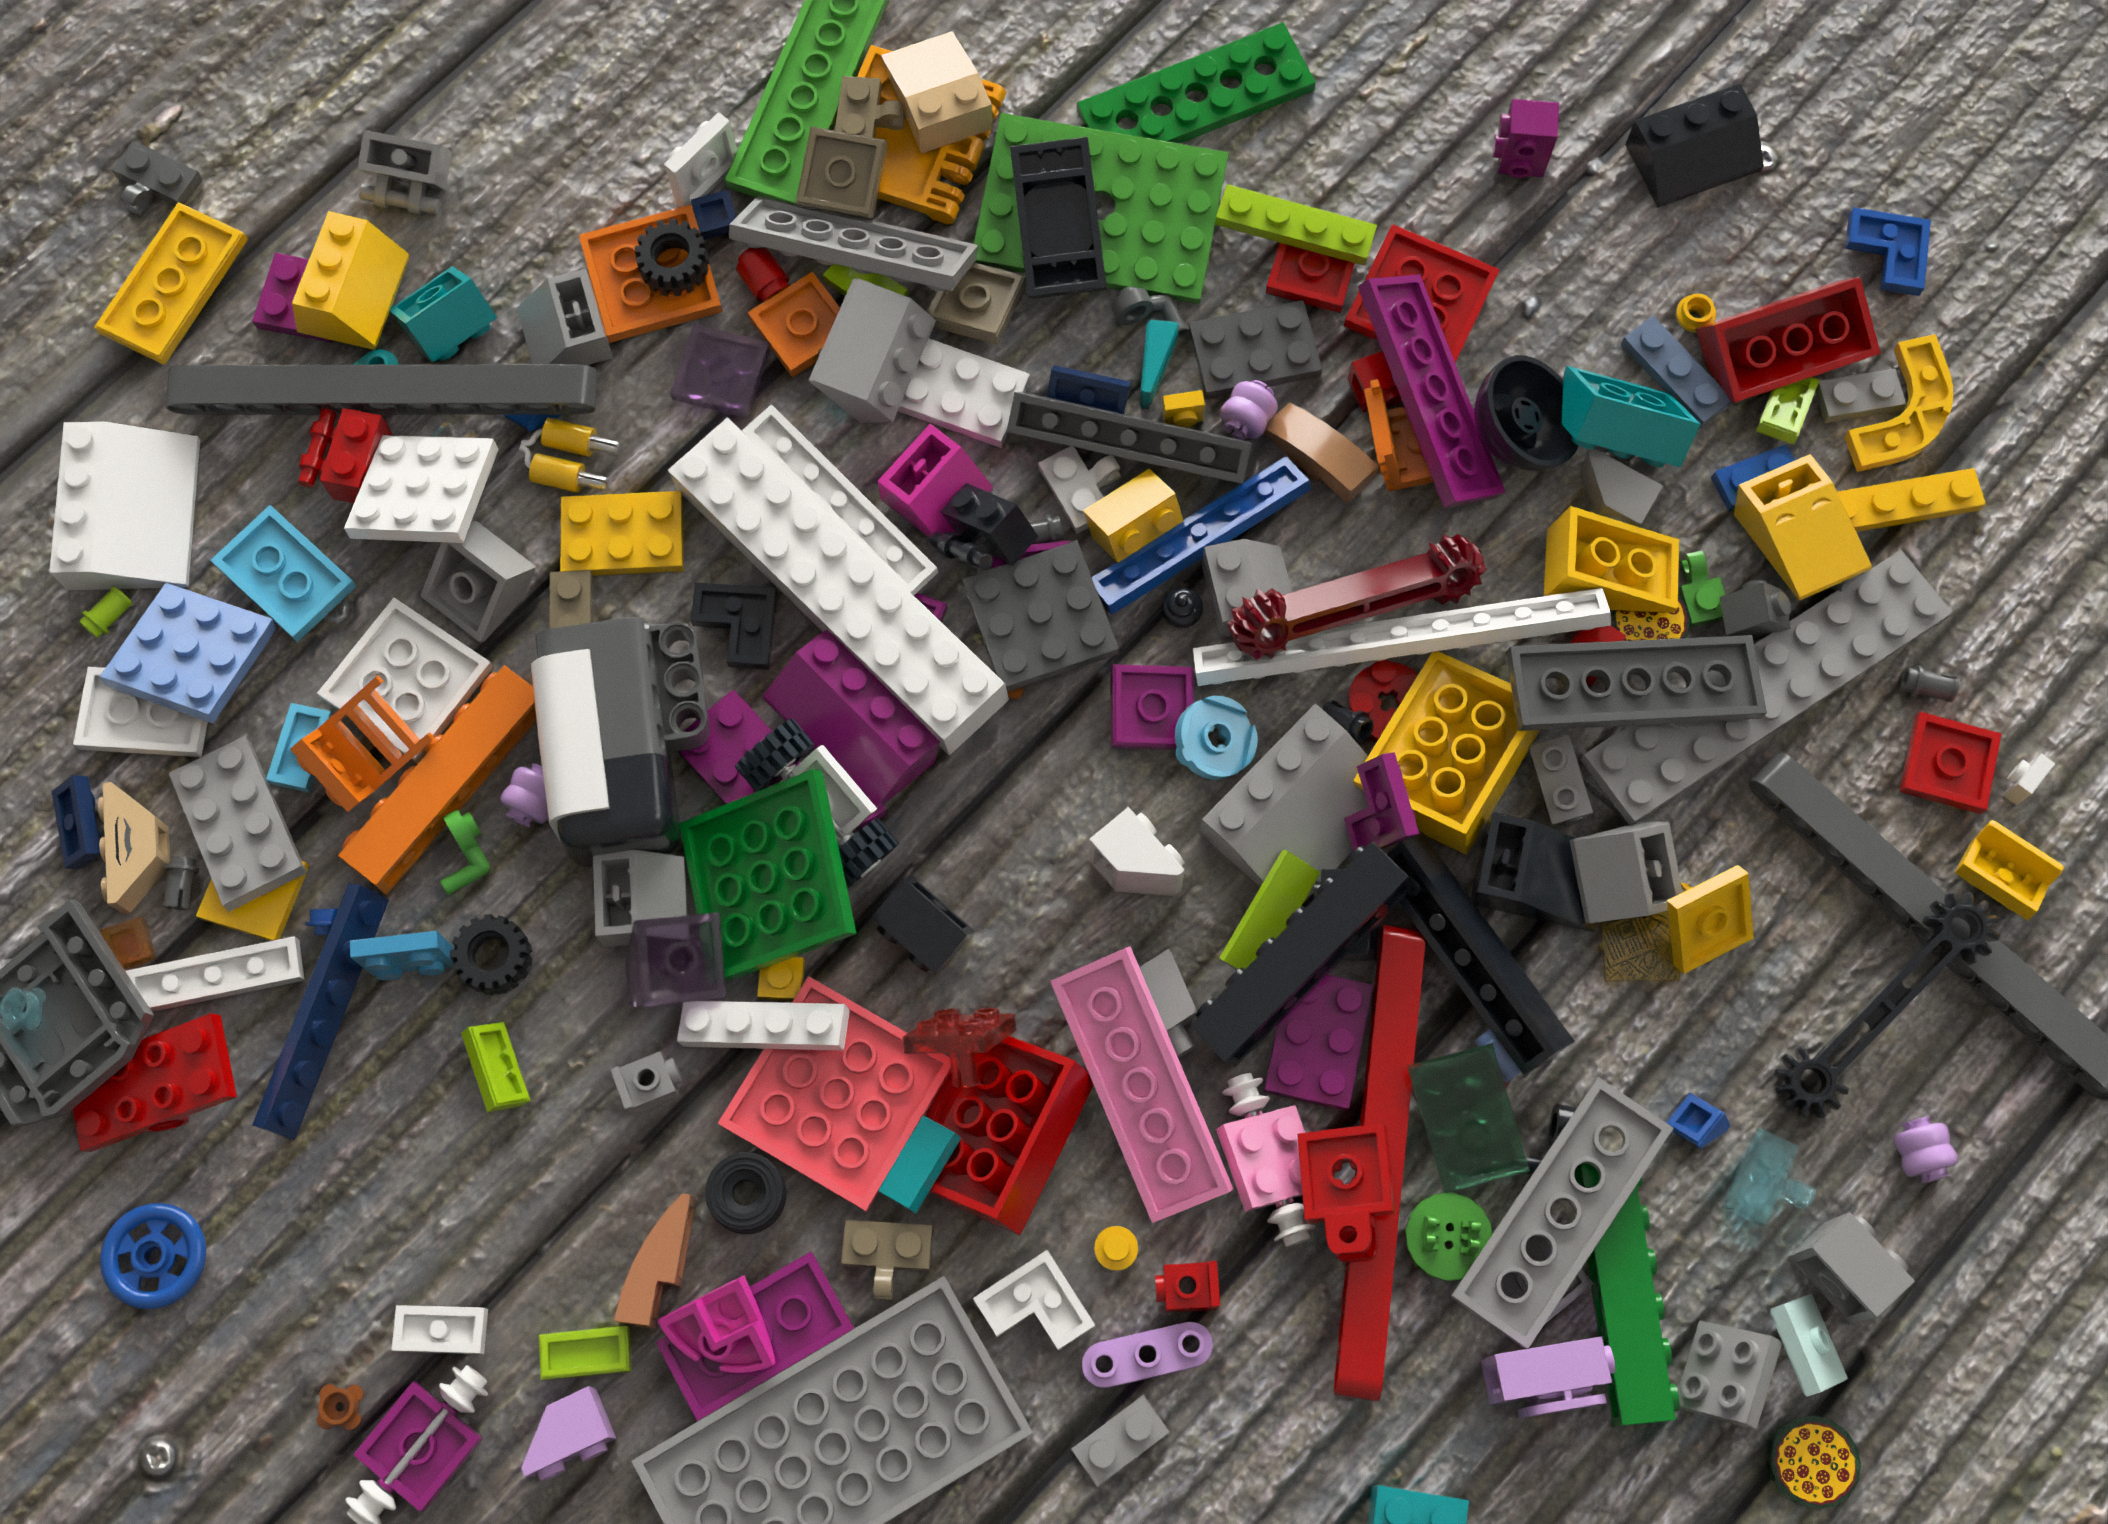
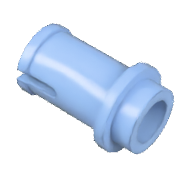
M1488 1029L1474 1040L1479 1047L1476 1051L1485 1048L1488 1050L1506 1082L1521 1072L1491 1029Z

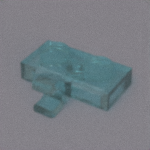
M1758 1127L1754 1131L1722 1208L1763 1227L1767 1224L1778 1197L1805 1210L1806 1206H1811L1817 1190L1805 1183L1786 1178L1799 1146Z

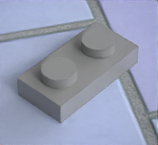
M1896 368L1821 380L1815 391L1824 423L1901 411L1906 405Z
M1142 1395L1071 1450L1098 1487L1170 1432L1144 1395Z

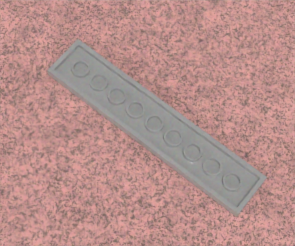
M1900 550L1859 576L1842 592L1839 590L1789 621L1791 629L1782 632H1772L1754 644L1767 714L1761 719L1628 725L1586 752L1580 761L1629 825L1635 824L1947 619L1953 612L1904 552ZM1712 671L1707 674L1708 680L1712 685L1720 688L1726 686L1724 676L1718 671Z

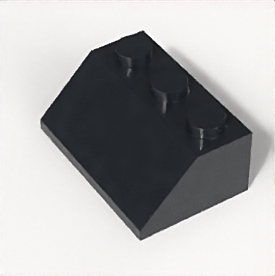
M1740 83L1635 120L1625 144L1657 208L1760 172L1764 167L1757 114Z

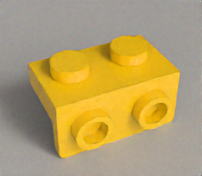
M1991 820L1969 843L1954 873L2004 905L2007 909L2029 921L2037 913L2049 886L2062 874L2064 866L1996 821Z

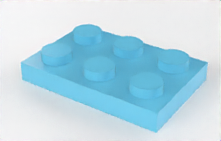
M271 505L210 560L297 643L357 587L352 579Z

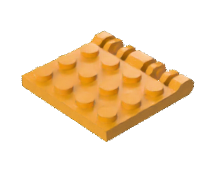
M871 45L857 77L881 79L880 105L886 101H899L881 60V55L892 51ZM981 79L992 104V121L994 122L1007 92L999 84ZM906 117L902 130L877 127L875 138L888 142L877 199L925 213L931 219L944 224H953L960 209L959 205L965 195L958 187L940 182L941 175L950 182L968 185L973 177L970 171L976 170L985 148L983 141L989 138L991 130L921 154Z

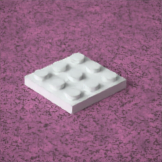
M382 435L344 527L349 538L463 543L499 450L494 439Z
M393 598L317 694L339 710L372 679L379 675L384 682L375 690L417 737L422 739L429 732L436 737L443 733L454 719L457 711L465 705L494 667L490 661L396 598ZM365 700L358 704L402 754L409 750ZM428 745L411 760L418 764L425 756Z

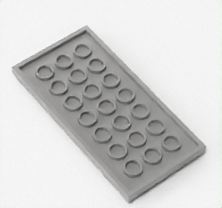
M943 1276L632 1460V1463L664 1524H885L1032 1435L1033 1432L948 1281Z

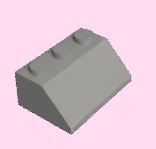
M859 278L853 279L808 381L860 423L893 422L936 320L909 297Z

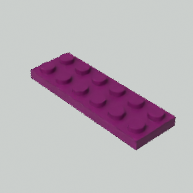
M1421 275L1373 278L1360 284L1358 288L1364 301L1365 310L1373 324L1379 346L1383 350L1389 365L1393 382L1397 386L1406 409L1407 418L1413 427L1421 448V454L1427 463L1443 507L1448 508L1492 500L1505 494L1506 491L1491 453L1482 442L1477 431L1473 407Z

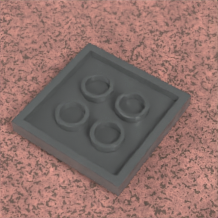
M1078 540L1017 560L1013 566L1005 564L962 579L965 593L995 674L1005 683L1007 692L1119 654L1118 644Z

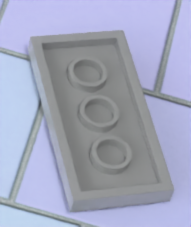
M246 736L169 773L220 901L228 912L307 873L269 783L266 781V776L254 748Z

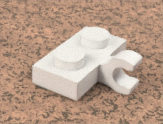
M1073 446L1038 463L1042 476L1076 534L1089 528L1083 510L1103 498L1099 488L1121 477L1118 472L1120 466L1113 455L1101 459L1092 469L1087 470Z

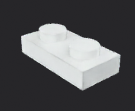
M396 1305L392 1351L484 1354L488 1309L480 1307Z

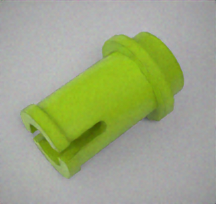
M113 586L89 612L86 610L82 612L84 617L79 623L96 638H99L103 633L108 635L110 633L108 628L133 605V602Z

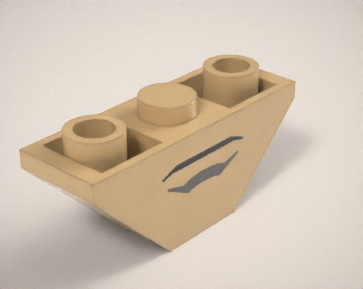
M112 782L102 783L103 797H100L98 800V812L101 820L104 822L105 836L101 837L99 848L101 857L106 862V877L102 878L101 891L108 905L122 914L131 913L167 872L164 869V865L169 864L170 860L169 827Z

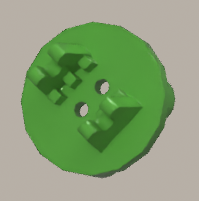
M1453 1192L1434 1194L1421 1201L1409 1215L1405 1229L1406 1247L1413 1265L1428 1276L1443 1281L1462 1280L1470 1269L1469 1266L1474 1263L1492 1236L1491 1223L1483 1209L1469 1197ZM1447 1224L1453 1226L1452 1232L1446 1230ZM1445 1242H1450L1452 1248H1445Z

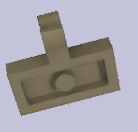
M842 76L835 131L875 138L877 127L902 130L905 120V113H902L903 103L899 101H886L880 105L882 92L880 78Z
M845 1220L841 1264L844 1267L876 1268L873 1296H875V1300L892 1301L895 1270L930 1272L933 1226Z

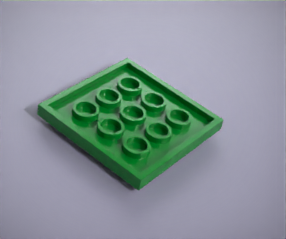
M811 769L680 823L710 983L723 984L857 934L823 771Z

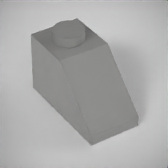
M1596 449L1588 452L1580 469L1594 513L1640 527L1663 487V485Z

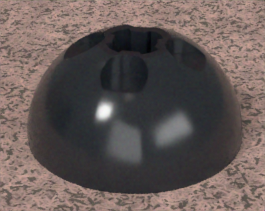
M1514 355L1503 359L1490 370L1479 387L1474 414L1476 428L1482 442L1497 459L1517 469L1540 471L1554 468L1567 462L1579 447L1572 441V435L1562 425L1563 379L1551 367L1533 357Z

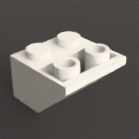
M1127 807L1089 839V862L1116 892L1175 896L1182 888L1185 869L1182 867L1185 864L1183 858L1170 844L1164 847L1154 836L1157 832L1155 827L1144 814L1140 813L1136 816Z

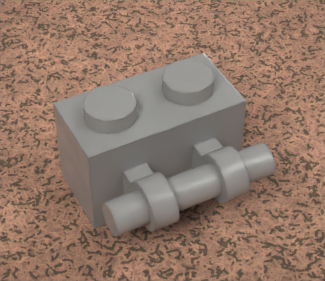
M364 130L358 169L377 177L375 186L361 185L360 199L374 202L376 207L388 208L389 205L406 208L409 213L422 215L423 212L438 214L440 200L426 197V186L446 190L452 151L437 144ZM392 179L411 183L410 192L392 190Z

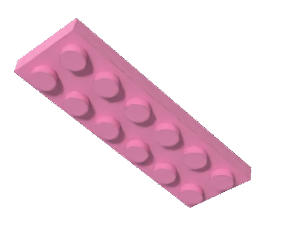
M1131 946L1051 980L1054 992L1151 1222H1157L1234 1189Z

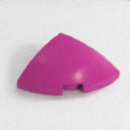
M744 1275L691 1301L658 1320L659 1325L669 1340L686 1356L694 1361L703 1356L712 1361L722 1363L719 1367L720 1371L730 1373L754 1372L773 1366L776 1363L764 1320Z

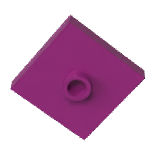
M1113 664L1110 667L1111 748L1176 750L1175 729L1177 721L1186 708L1194 703V667Z

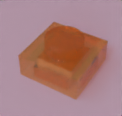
M138 917L100 929V934L124 970L156 960L147 920Z

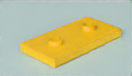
M178 202L94 326L95 330L99 334L165 365L244 247L248 238L243 232Z

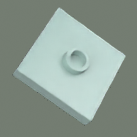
M1812 1294L1770 1309L1774 1324L1806 1397L1823 1392L1848 1379Z

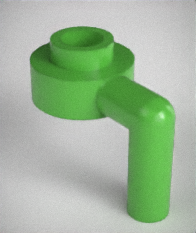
M458 809L443 816V819L467 858L469 865L440 881L448 895L486 875L490 870V864L475 840V837L482 834L470 812L462 816Z

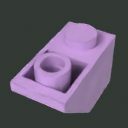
M588 1386L546 1406L521 1467L524 1477L534 1478L539 1476L542 1482L566 1471L565 1462L578 1456L584 1462L608 1451L606 1443L616 1439V1436L596 1388Z

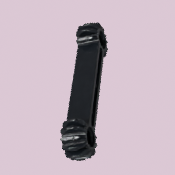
M1951 892L1944 896L1945 905L1939 901H1934L1930 904L1929 907L1935 916L1923 917L1922 924L1934 928V934L1812 1059H1810L1803 1045L1795 1048L1797 1061L1788 1054L1780 1057L1781 1062L1789 1071L1783 1069L1773 1070V1077L1785 1080V1085L1773 1088V1092L1775 1095L1788 1092L1790 1097L1782 1104L1785 1110L1791 1109L1799 1102L1798 1117L1807 1118L1812 1106L1816 1117L1823 1118L1826 1116L1824 1103L1833 1110H1838L1841 1107L1839 1100L1833 1093L1846 1095L1849 1092V1088L1845 1085L1836 1084V1078L1959 952L1967 965L1977 962V953L1984 957L1992 953L1986 941L1995 942L1999 940L2000 934L1988 929V926L1999 922L1997 915L1987 918L1984 916L1983 912L1988 909L1989 902L1984 900L1973 907L1974 897L1972 893L1967 892L1963 894L1959 901L1958 897ZM1954 918H1961L1968 923L1970 935L1967 940L1959 939L1953 934L1951 923ZM1937 945H1940L1943 948V954L1910 988L1904 987L1902 981ZM1862 1022L1867 1023L1869 1030L1832 1067L1829 1066L1827 1063L1828 1056ZM1805 1070H1812L1820 1077L1821 1087L1815 1094L1807 1093L1801 1087L1800 1077Z

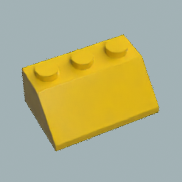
M328 211L292 302L297 332L376 350L408 264L409 253L368 220Z

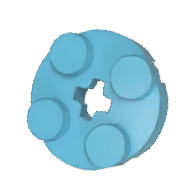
M1210 696L1196 701L1186 708L1176 724L1175 743L1177 746V760L1203 778L1210 780L1229 778L1249 765L1255 756L1258 744L1255 725H1250L1249 719L1245 716L1247 711L1241 704L1231 698ZM1214 728L1219 730V737L1224 739V744H1219L1216 747L1211 744L1208 738V733H1211Z

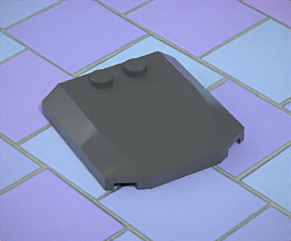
M71 899L38 926L40 932L43 933L0 969V1108L9 1123L14 1126L22 1127L68 1114L132 1060L154 1017L153 1012L81 903Z

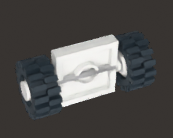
M791 718L754 745V748L749 750L737 762L735 768L755 792L769 787L780 776L783 778L780 781L782 782L811 769L823 771L837 843L840 845L839 852L846 886L849 888L879 865L899 845V842L878 818L871 821L858 833L854 834L852 832L873 814L877 808L823 745L816 748L796 766L800 759L806 756L815 744L796 721Z

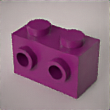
M1512 99L1508 113L1501 114L1498 134H1495L1493 139L1492 158H1498L1497 174H1509L1515 178L1527 176L1544 177L1558 138L1559 102Z

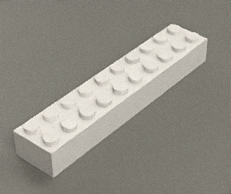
M728 417L668 469L677 490L681 491L682 495L822 632L828 629L940 741L939 746L949 756L1009 700L1005 683Z

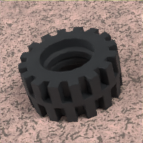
M670 219L669 224H664L663 220L657 221L658 227L653 228L651 225L645 229L646 236L640 234L637 239L639 246H635L637 266L645 284L648 283L650 289L654 292L659 289L661 295L668 296L670 291H673L674 296H682L681 290L686 289L687 293L694 291L693 284L695 283L700 286L703 282L702 275L707 276L709 270L707 265L709 264L707 249L699 231L695 227L691 229L690 224L685 221L678 225L677 219ZM679 248L688 252L687 259L676 267L666 268L656 263L658 256L667 249Z
M492 914L484 915V919L481 920L477 917L471 919V925L468 927L463 925L459 929L461 932L459 938L454 936L452 944L455 946L454 950H450V958L454 962L452 966L461 980L477 992L481 991L486 995H493V992L504 994L507 993V988L512 987L515 989L518 987L520 978L525 979L529 974L527 967L532 966L533 961L530 953L533 952L532 947L524 932L506 917L498 915L497 918ZM493 938L506 942L509 955L504 965L494 971H483L478 968L475 954L481 944Z

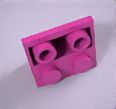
M929 424L878 480L881 501L930 539L935 532L944 534L954 531L940 511L966 483L989 493L993 491L991 483L962 447L932 424Z

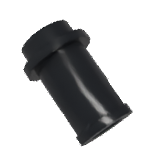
M1335 700L1326 702L1322 707V710L1341 725L1356 742H1364L1370 737L1373 731V721L1366 712H1355L1340 705Z

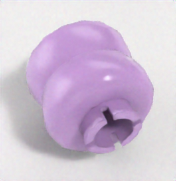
M1258 380L1239 382L1234 387L1230 399L1221 407L1220 416L1225 424L1224 429L1228 433L1233 431L1231 436L1240 440L1259 438L1265 432L1268 421L1276 414L1278 405L1273 396L1274 392L1270 387L1265 389V383Z
M534 763L531 769L525 767L515 769L510 785L503 791L500 797L501 804L509 809L505 816L510 819L514 818L513 821L526 827H530L531 821L543 824L549 819L542 766Z
M1930 1116L1902 1123L1905 1131L1895 1135L1894 1145L1902 1156V1169L1906 1176L1914 1177L1920 1175L1921 1183L1949 1177L1950 1174H1948L1946 1168L1956 1165L1958 1156L1950 1144L1948 1127L1944 1123L1931 1124Z

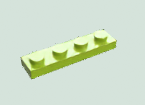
M1229 184L1226 185L1215 221L1217 226L1364 266L1366 265L1377 225Z

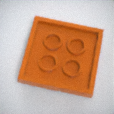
M692 205L579 235L609 343L723 312L709 264H707L709 269L707 276L702 275V284L698 286L694 283V291L687 293L686 289L681 290L682 296H674L673 291H670L668 296L661 295L659 289L654 292L650 289L648 283L645 284L637 266L635 246H639L637 239L640 234L646 236L645 229L651 225L653 228L658 227L657 221L663 220L664 224H669L670 219H677L678 225L685 221L690 224L691 229L695 227L699 231ZM679 248L667 249L658 256L656 263L666 268L676 267L687 259L688 252Z

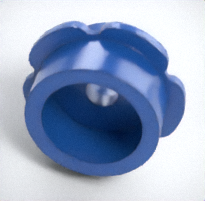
M309 909L310 922H305V925L314 926V935H328L338 909Z

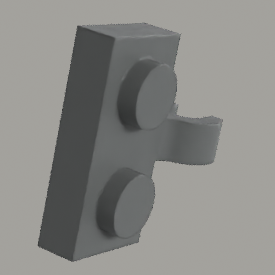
M134 140L112 168L116 178L130 184L121 193L120 200L129 204L126 208L128 212L140 218L146 213L155 197L174 206L178 202L185 204L202 181L197 170Z

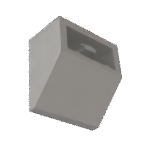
M586 268L546 279L517 307L532 364L590 365L613 358L595 292Z
M1639 822L1569 840L1585 923L1649 916L1668 911L1667 900L1683 893L1669 822Z
M628 850L593 856L595 936L604 947L689 940L684 857L642 850Z

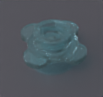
M18 987L11 988L0 1004L3 1025L10 1030H15L18 1026H26L30 1030L38 1029L43 1023L41 1013L42 1003L46 1000V992L38 987L33 988L31 991H25ZM27 1005L26 1011L23 1012L24 1006Z

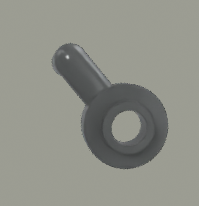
M1127 287L1116 295V299L1111 305L1119 324H1133L1144 319L1151 312L1161 310L1166 321L1179 323L1177 338L1184 336L1188 332L1185 322L1170 295L1159 294L1149 296L1143 288Z

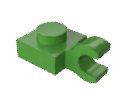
M1703 551L1686 554L1687 560H1682L1680 564L1687 584L1680 586L1678 596L1685 608L1688 628L1723 621L1720 597L1724 596L1725 592L1720 577L1708 579L1707 562Z

